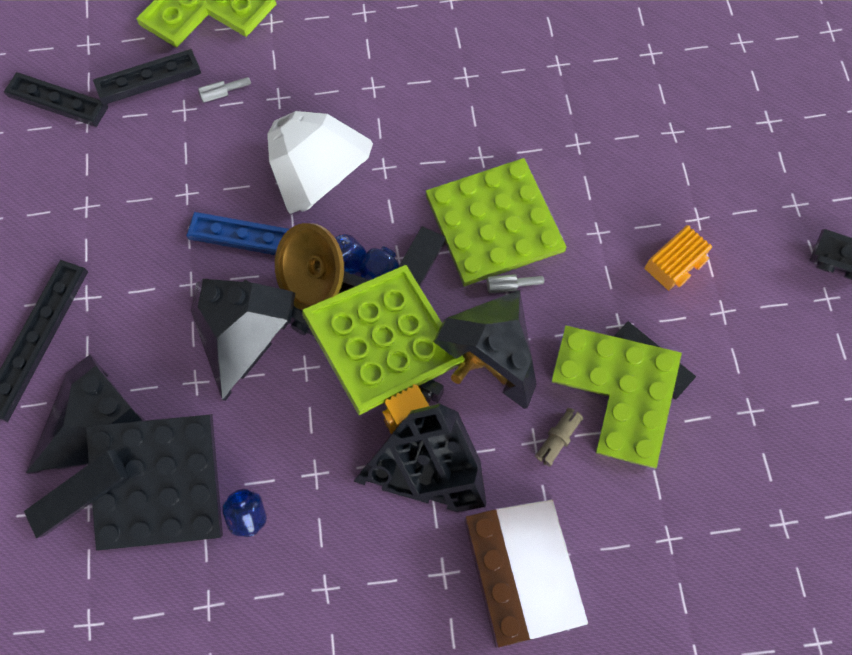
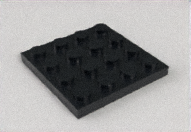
M213 414L86 427L89 464L106 451L116 450L128 475L127 479L92 503L96 551L216 539L223 536Z

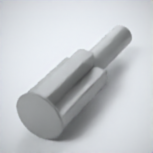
M248 77L224 84V81H219L199 87L198 92L202 102L205 103L228 96V91L251 84V81Z
M513 274L487 277L488 293L517 291L519 286L544 284L543 276L517 278V275Z

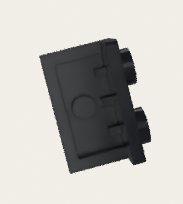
M822 229L809 261L818 263L816 268L833 273L835 269L845 272L844 278L852 280V238Z

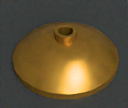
M301 223L290 228L281 238L276 250L275 275L280 289L296 293L294 300L296 308L303 310L328 298H333L339 293L343 282L344 261L340 246L335 237L326 228L314 223Z

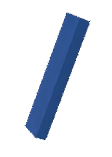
M194 212L186 236L189 240L276 255L278 244L289 229Z

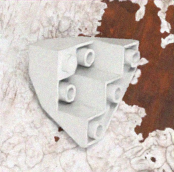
M295 111L275 120L267 134L269 162L288 212L292 214L299 210L303 212L310 209L313 204L334 186L338 185L361 163L365 162L373 145L371 140L328 114Z

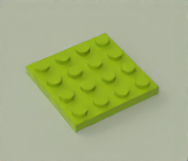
M525 158L426 190V198L440 231L446 238L445 243L464 287L485 280L487 277L497 276L566 251V244Z
M407 265L302 310V316L358 415L385 403L386 399L391 400V396L396 397L397 393L402 394V390L407 391L408 387H413V384L419 386L458 367L465 360L463 356L457 359L433 342L442 322Z

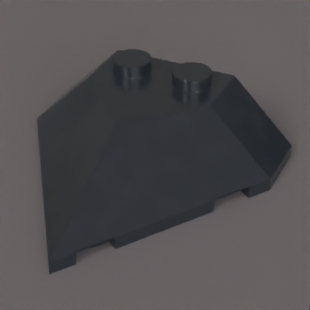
M202 279L196 283L191 313L222 400H227L232 393L231 389L240 378H245L272 345L270 341L280 329L284 330L291 322L295 292L251 282Z
M520 290L444 319L433 342L456 359L469 351L508 379L502 393L523 409L528 408L537 384Z
M88 355L66 373L26 471L27 474L39 473L42 470L64 469L88 465L87 426L145 421L107 378L106 372L91 355Z
M442 404L411 410L354 480V482L365 485L366 481L383 486V491L427 504L429 500L446 504L448 510L455 512L486 507L487 503L480 458L459 413Z

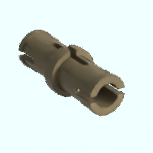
M572 408L566 409V412L555 428L551 427L548 431L549 437L535 454V457L540 462L543 459L545 460L544 464L551 467L563 446H568L571 441L570 436L583 420L582 415L578 412L573 417L575 410Z

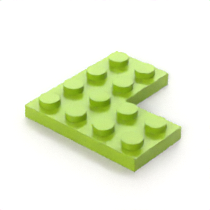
M154 0L136 19L141 27L177 48L208 15L247 37L277 4L276 0Z
M566 325L552 383L609 396L596 454L654 469L657 468L682 353Z

